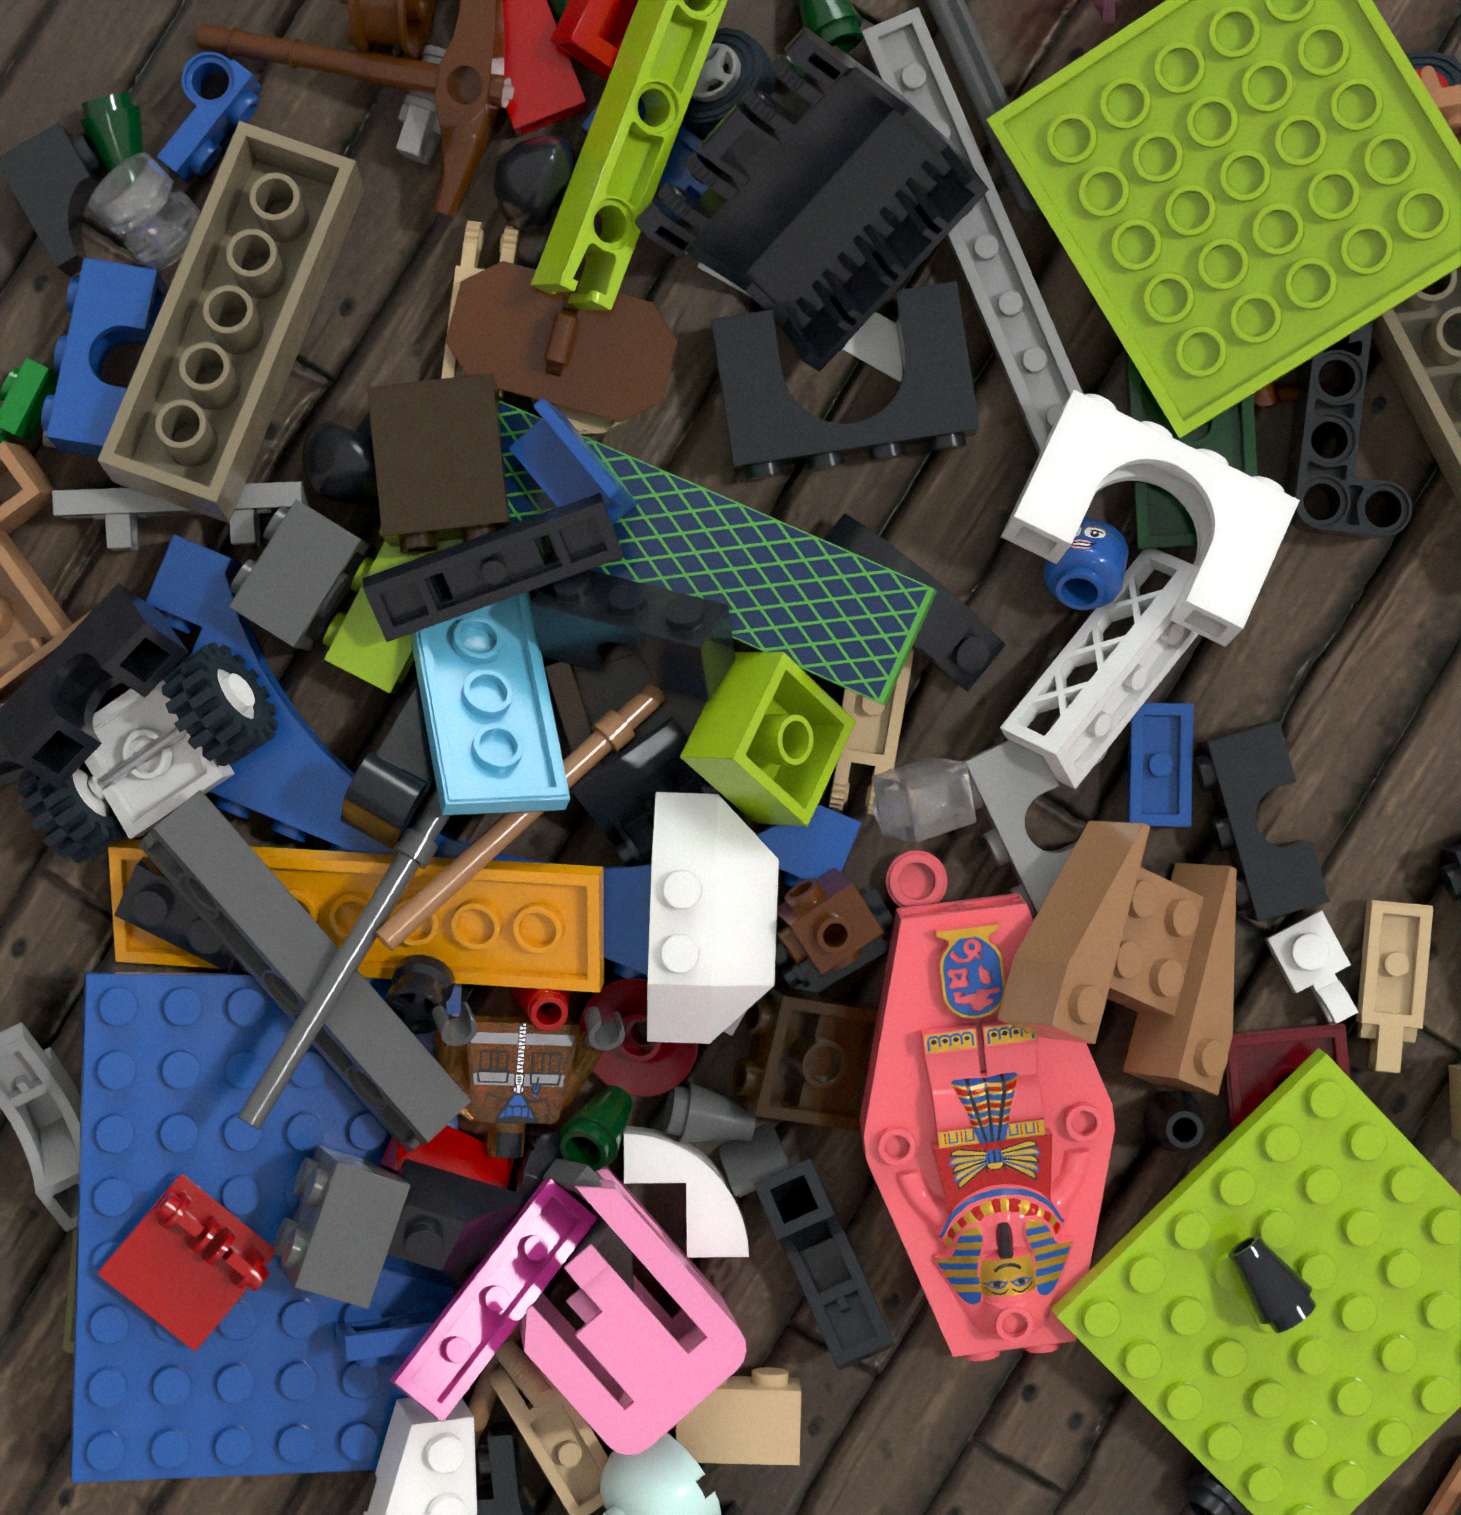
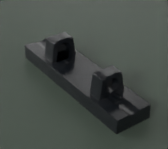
M598 493L363 578V590L386 642L615 561L624 556L622 546L602 495ZM541 537L545 559L542 556L536 538Z

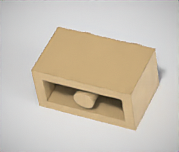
M773 1367L753 1369L752 1377L730 1376L676 1424V1440L682 1444L697 1463L800 1465V1378L789 1377L788 1370Z

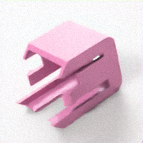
M605 1166L600 1170L594 1171L603 1179L599 1180L602 1187L577 1185L575 1187L682 1309L671 1317L634 1274L633 1291L596 1248L589 1244L564 1266L565 1270L579 1285V1288L565 1300L586 1324L576 1331L543 1292L533 1304L527 1307L526 1314L518 1324L524 1352L611 1449L617 1453L629 1456L640 1454L649 1449L735 1373L744 1362L747 1349L745 1338L721 1294L696 1265L687 1258V1255L610 1167Z

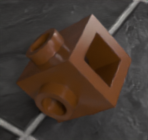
M833 868L819 879L810 878L798 883L785 895L786 901L777 907V916L785 927L776 933L781 944L797 965L806 960L821 975L828 970L835 971L848 966L859 957L861 953L860 948L884 933L853 882L836 868Z

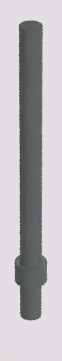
M437 790L413 829L406 827L399 841L394 846L393 851L397 854L238 1114L237 1118L251 1127L260 1130L377 937L375 932L385 924L418 868L426 869L437 851L438 845L435 843V840L450 815L441 814Z

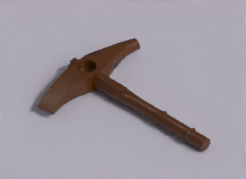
M460 0L459 15L454 35L440 64L388 54L342 50L304 43L298 38L288 40L240 31L237 27L228 29L202 24L197 31L196 43L199 49L225 53L231 58L235 56L290 65L292 69L301 67L344 75L381 86L435 95L442 138L441 179L432 210L451 217L456 216L471 184L495 125L499 107L506 108L509 100L513 99L514 87H512L511 78L504 76L505 48L502 0Z

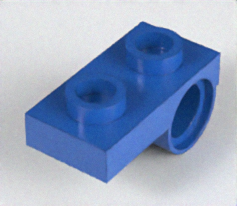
M216 52L199 53L192 57L185 65L181 78L182 87L186 96L194 104L195 109L157 155V158L171 172L187 184L195 174L201 177L214 166L222 153V147L219 145L233 126L237 127L239 121L247 123L260 104V98L257 95L263 88L254 75L234 59L230 61L222 54ZM215 74H223L229 77L228 88L221 97L213 100L201 97L202 84L208 77Z

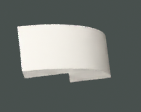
M626 1126L624 1131V1184L686 1183L687 1258L749 1257L747 1227L737 1196L734 1195L729 1181L713 1161L688 1142H678L674 1135L664 1134L662 1131L645 1127Z

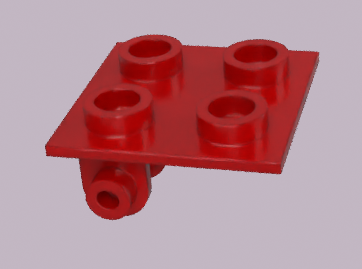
M180 1173L99 1269L97 1274L196 1352L249 1288L254 1292L261 1287L270 1274L266 1266L275 1255L272 1252L273 1247L184 1174Z

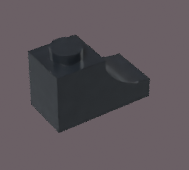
M58 122L1 155L0 170L55 266L69 277H72L81 271L84 257L87 258L82 240V220L86 205L92 194L103 188L94 173V170L102 166L83 133L73 137Z

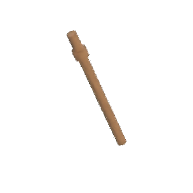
M648 682L617 712L611 709L608 710L591 726L593 734L563 760L568 790L609 752L617 754L635 737L633 730L666 700L663 692L659 688L652 686V682ZM545 811L505 813L375 932L377 938L386 948L393 951Z

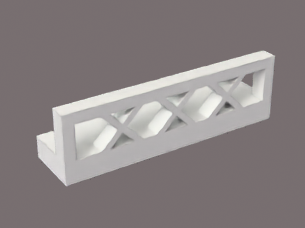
M1157 549L1143 550L1125 572L1122 589L1113 602L1094 610L1000 727L1007 739L1042 755L1057 781L1074 789L1078 787L1198 636V633L1169 620L1193 564ZM1154 569L1172 576L1162 590L1140 596L1139 588ZM1134 616L1135 624L1126 635L1104 641L1103 633L1112 622ZM1097 661L1098 670L1088 682L1067 687L1066 679L1076 667ZM1056 708L1060 709L1059 719L1045 736L1027 728L1038 713Z

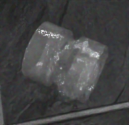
M141 152L119 164L100 182L91 195L88 206L114 234L126 233L125 246L146 268L160 271L169 267L183 256L201 210L183 191L171 192L173 180L147 152Z

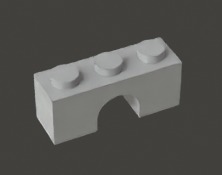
M1007 739L961 761L966 774L958 777L957 781L971 810L975 811L981 807L983 808L992 827V830L983 834L986 843L999 867L1009 863L1019 884L1011 888L1010 892L1011 894L1019 893L1022 896L1034 919L1077 841L1058 850L1045 851L1038 848L1030 840L1025 828V815L1029 805L1039 795L1058 787L1059 784L1042 755Z

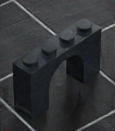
M957 281L895 291L892 303L902 362L900 387L893 400L882 411L868 419L855 423L843 424L821 420L808 413L794 400L786 386L782 373L773 309L711 319L734 472L747 471L748 480H759L784 475L783 465L807 461L809 471H817L844 466V455L868 452L869 461H883L906 456L905 446L929 442L930 452H941L966 447V437L975 435L980 428Z

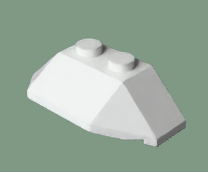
M656 792L651 867L647 1042L710 1044L774 986L779 859L719 794Z

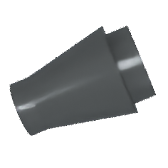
M687 1082L685 1087L676 1086L668 1092L663 1115L664 1134L675 1135L678 1142L751 1141L755 1129L756 1116L737 1101L691 1082Z

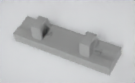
M302 482L245 484L229 522L231 544L237 547L261 545L260 514L277 512L281 506H285L290 510L296 499L310 507V487ZM131 488L52 490L53 515L66 520L105 519L107 548L113 551L138 550V517L204 515Z

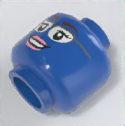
M1083 518L1071 546L1057 564L1047 559L1045 561L1043 579L1048 591L1064 605L1077 610L1101 608L1113 602L1122 589L1129 554L1126 540L1115 527L1101 520Z

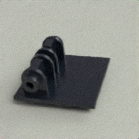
M673 716L570 788L578 801L613 843L615 850L627 867H630L637 861L643 865L652 857L656 792L719 794L723 800L726 799L680 758L688 737Z

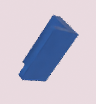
M542 397L533 406L543 418L509 447L510 451L557 508L601 493L614 525L638 503L567 417Z

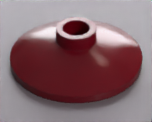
M621 978L603 986L600 993L596 992L588 1001L580 1020V1045L584 1042V1037L587 1034L583 1017L588 1007L594 1006L599 1008L601 1025L609 1023L613 1019L614 1013L620 1012L625 1030L624 1041L612 1050L603 1051L597 1049L588 1065L608 1086H618L624 1089L628 1095L650 1097L663 1094L680 1084L689 1074L697 1058L699 1043L647 1042V1038L638 1032L637 1022L642 1021L647 1024L648 978Z

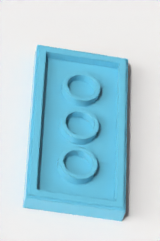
M529 591L411 633L410 638L441 814L461 815L566 810L570 801V795Z

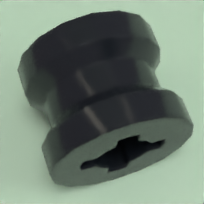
M422 954L409 955L402 958L395 966L392 976V987L387 991L384 1001L413 1034L431 1033L437 1030L432 1017L433 1008L443 1006L446 1012V1002L452 996L455 977L452 970L435 957Z

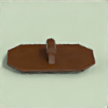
M501 261L461 281L445 342L467 376L493 373L498 389L537 400L543 397L552 404L617 422H622L662 402L678 341L653 302L618 293L612 310H580L568 304L571 293H577L580 282L577 283L574 292H557L556 295L548 294L531 285L536 272L535 269L506 261Z

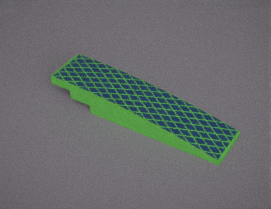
M500 401L501 411L498 413L510 516L513 524L543 512L556 509L557 506L509 449L513 443L542 418ZM582 436L638 503L613 525L622 546L624 557L589 570L727 604L733 640L760 652H784L802 670L886 706L937 593L936 589L697 484ZM541 537L536 538L542 556L545 557Z

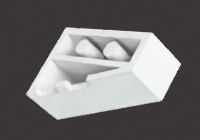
M411 1398L396 1400L375 1472L377 1477L368 1511H364L363 1515H477L474 1416L462 1398L444 1422L435 1419Z

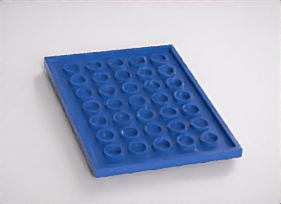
M84 972L70 1479L72 1483L376 1470L396 1400L410 1398L389 1380L410 1353L393 1355V1362L385 1366L373 1368L357 1367L355 1361L347 1362L337 1349L335 1324L445 1309L453 1299V1288L382 1268L369 1309L295 1288L276 1265L279 1256L275 1255L266 1266L270 1274L261 1287L254 1292L248 1288L195 1352L97 1274L99 1269L180 1173L184 1174L273 1247L282 1220L284 1218L292 1220L294 1212L298 1211L301 1202L300 1196L293 1192L300 1165L306 1157L313 1159L318 1145L381 1164L380 1161L392 1135L312 1044L260 1130L251 1127L237 1118L294 1024L250 973ZM365 978L384 1000L387 991L392 987V979ZM454 984L452 996L446 1002V1014L449 1020L456 1018L461 1013L462 984ZM438 1029L428 1034H414L438 1062L442 1042ZM460 1046L456 1048L453 1065L450 1068H443L458 1086ZM458 1115L447 1124L457 1130Z

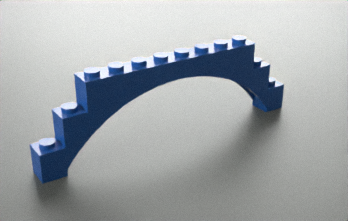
M173 535L146 602L162 610V615L172 628L192 635L196 625L202 627L191 654L204 645L216 642L218 647L225 645L231 648L232 657L236 654L245 659L244 667L247 671L253 668L259 675L256 682L259 687L266 686L271 695L266 698V701L275 705L277 712L273 716L278 721V729L274 731L276 735L273 739L231 765L235 774L209 791L218 795L214 805L246 819H249L252 810L274 819L271 829L275 832L304 843L308 834L314 835L331 843L328 851L397 855L391 848L340 821L344 796L355 773L326 747L297 712L271 671L248 618L229 607L236 594L230 591V587L241 562L180 536ZM818 804L808 827L772 825L756 833V835L779 859L778 869L786 871L782 883L794 887L798 883L810 878L819 879L833 868L841 872L862 822ZM441 830L435 840L438 849L433 857L457 858L472 843ZM502 852L492 859L499 861L550 863L512 856ZM652 863L634 864L630 867H627V865L602 866L604 874V957L615 962L612 972L623 978H648Z

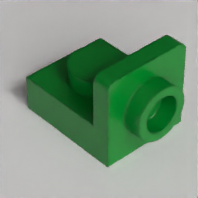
M27 357L21 368L15 367L9 373L0 392V399L4 401L0 408L1 442H8L12 434L31 442L41 423L43 404L47 395H55L59 374Z

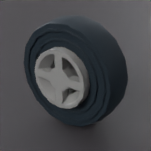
M730 28L716 30L681 123L685 128L696 136L707 137L736 103L750 110L741 98L751 86L771 97L774 89V72L769 67L771 62L761 44L741 30Z

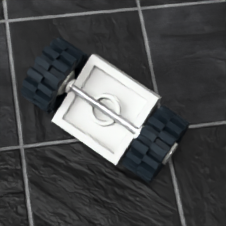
M211 642L178 663L146 697H143L133 689H129L94 713L93 729L102 744L59 789L27 769L21 773L19 779L22 783L18 785V794L26 797L21 802V806L24 812L33 814L34 819L29 821L34 831L41 828L45 833L42 841L49 848L57 844V854L66 859L71 855L73 862L81 863L84 860L88 862L126 836L129 839L143 836L196 792L201 790L206 794L233 776L235 773L231 765L273 739L276 735L274 731L278 729V721L273 718L277 714L275 705L266 701V698L271 695L266 686L259 687L256 679L259 678V675L253 668L247 671L244 667L245 659L239 654L232 657L231 648L225 645L218 647L216 642Z

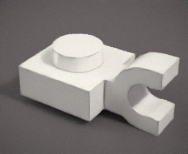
M1322 910L1316 911L1264 938L1292 993H1298L1310 987L1329 1023L1333 1021L1337 1024L1358 1013L1348 992L1335 975V973L1351 964Z

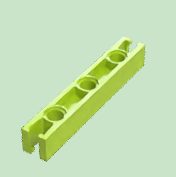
M638 0L531 282L532 286L552 295H556L557 292H574L578 281L573 278L585 255L586 264L577 293H571L568 304L580 310H612L641 232L634 219L654 198L727 0H688L687 5L684 0ZM639 98L645 104L646 113L643 121L638 114ZM597 212L602 219L603 225L599 238L595 233L593 224Z

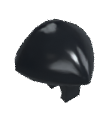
M546 135L519 142L496 163L494 191L505 219L514 229L524 232L541 228L549 222L552 216L553 205L560 208L576 166L574 150L570 142L564 137Z
M370 413L366 415L355 431L331 421H326L314 428L306 437L302 454L304 473L313 488L318 493L335 502L347 504L378 503Z

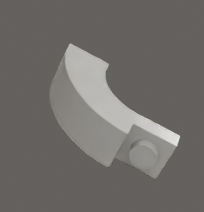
M20 1022L0 1032V1108L11 1123L24 1149L34 1180L35 1194L65 1232L77 1227L81 1095L50 1047L42 1050L27 1028Z

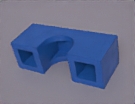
M84 257L80 276L72 277L67 293L68 312L72 313L68 335H60L54 354V367L59 372L55 395H47L41 416L42 429L47 431L46 437L60 452L99 458L127 388L104 383L102 380V367L107 356L117 347L129 343L146 345L169 290L158 270Z

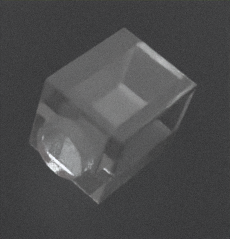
M931 756L871 776L875 794L873 812L880 825L881 834L884 836L917 843L977 822L966 762Z

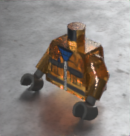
M467 1002L461 1004L462 1011L460 1014H450L449 1019L443 1006H437L432 1011V1017L438 1030L435 1033L431 1055L471 1100L459 1114L474 1122H489L486 1154L499 1158L523 1157L526 1123H556L560 1117L561 1110L569 1107L605 1051L615 1049L621 1045L625 1038V1030L620 1012H615L613 1019L609 1023L601 1025L599 1008L594 1006L588 1007L585 1010L583 1018L586 1030L580 1034V1025L568 1020L556 1030L543 1031L538 1029L528 1016L473 1015Z

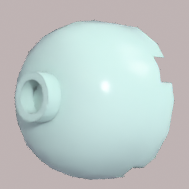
M668 1433L640 1454L628 1456L613 1450L600 1477V1493L602 1503L606 1509L602 1515H721V1509L715 1491L705 1499L702 1490L696 1483L697 1480L705 1475L697 1461L682 1444Z

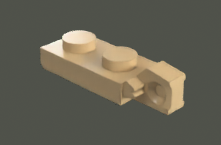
M1367 900L1356 1022H1359L1358 1037L1369 1038L1368 1069L1373 1071L1400 1073L1403 1042L1415 1043L1418 1028L1423 1029L1433 906Z

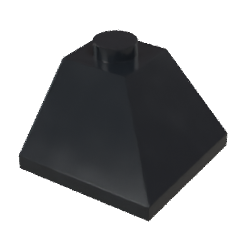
M405 1158L398 1175L411 1186L383 1268L460 1290L513 1221L523 1202L522 1194Z

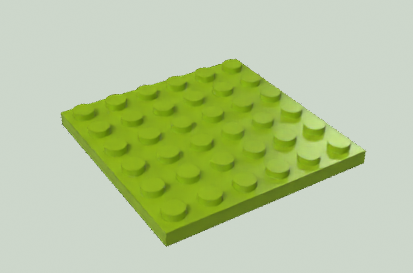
M1166 0L986 119L1179 438L1188 435L1461 267V145L1372 0Z
M1318 1048L1050 1309L1253 1515H1350L1461 1407V1196L1324 1051ZM1259 1234L1271 1250L1312 1286L1310 1296L1316 1303L1315 1309L1302 1322L1281 1333H1275L1269 1324H1261L1238 1271L1228 1257L1229 1252L1237 1244L1252 1235Z

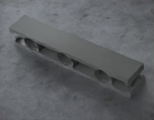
M199 790L157 824L138 843V846L294 1023L339 948L206 795ZM356 970L312 1045L395 1140L409 1153L419 1144L424 1145L432 1140L471 1100L361 973Z

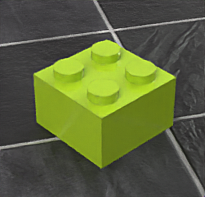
M735 652V661L710 701L706 702L680 758L755 824L808 827L856 720L784 652Z

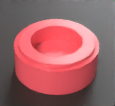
M909 850L899 854L888 866L885 876L887 892L891 899L901 908L939 903L946 892L948 883L946 870L940 860L922 850Z

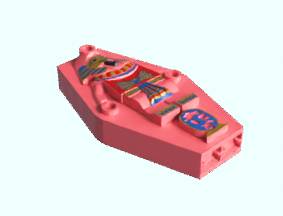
M1019 893L896 908L859 1120L862 1146L867 1163L953 1357L963 1356L964 1359L969 1361L991 1360L998 1357L1000 1351L1024 1348L1025 1351L1030 1353H1048L1059 1349L1061 1343L1076 1341L1077 1337L1055 1316L1050 1308L1090 1269L1115 1133L1113 1104L1087 1043L1038 1037L997 1020L1013 957L1034 921L1027 903Z

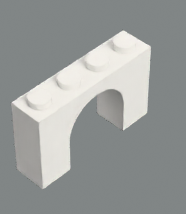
M1073 390L1056 418L1001 537L1057 564L1071 546L1095 493L1108 485L1121 481H1143L1157 485L1174 495L1186 508L1193 520L1198 544L1194 565L1169 620L1226 647L1243 630L1300 500L1286 494L1282 486L1271 479L1261 476L1251 477L1229 466L1227 460L1214 451L1194 449L1174 439L1172 434L1159 424L1149 421L1139 422L1117 411L1115 405L1102 396L1096 394L1084 395Z

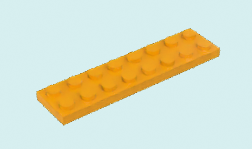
M121 839L108 847L115 961L219 968L114 916L136 864L143 856L146 858L148 856L138 846L141 840ZM250 846L339 949L396 857L395 854ZM432 857L426 869L418 868L387 921L456 858ZM491 860L393 951L386 948L376 937L357 970L364 978L392 979L395 966L402 958L409 955L422 954L435 957L444 962L452 970L456 984L600 993L604 984L603 867Z

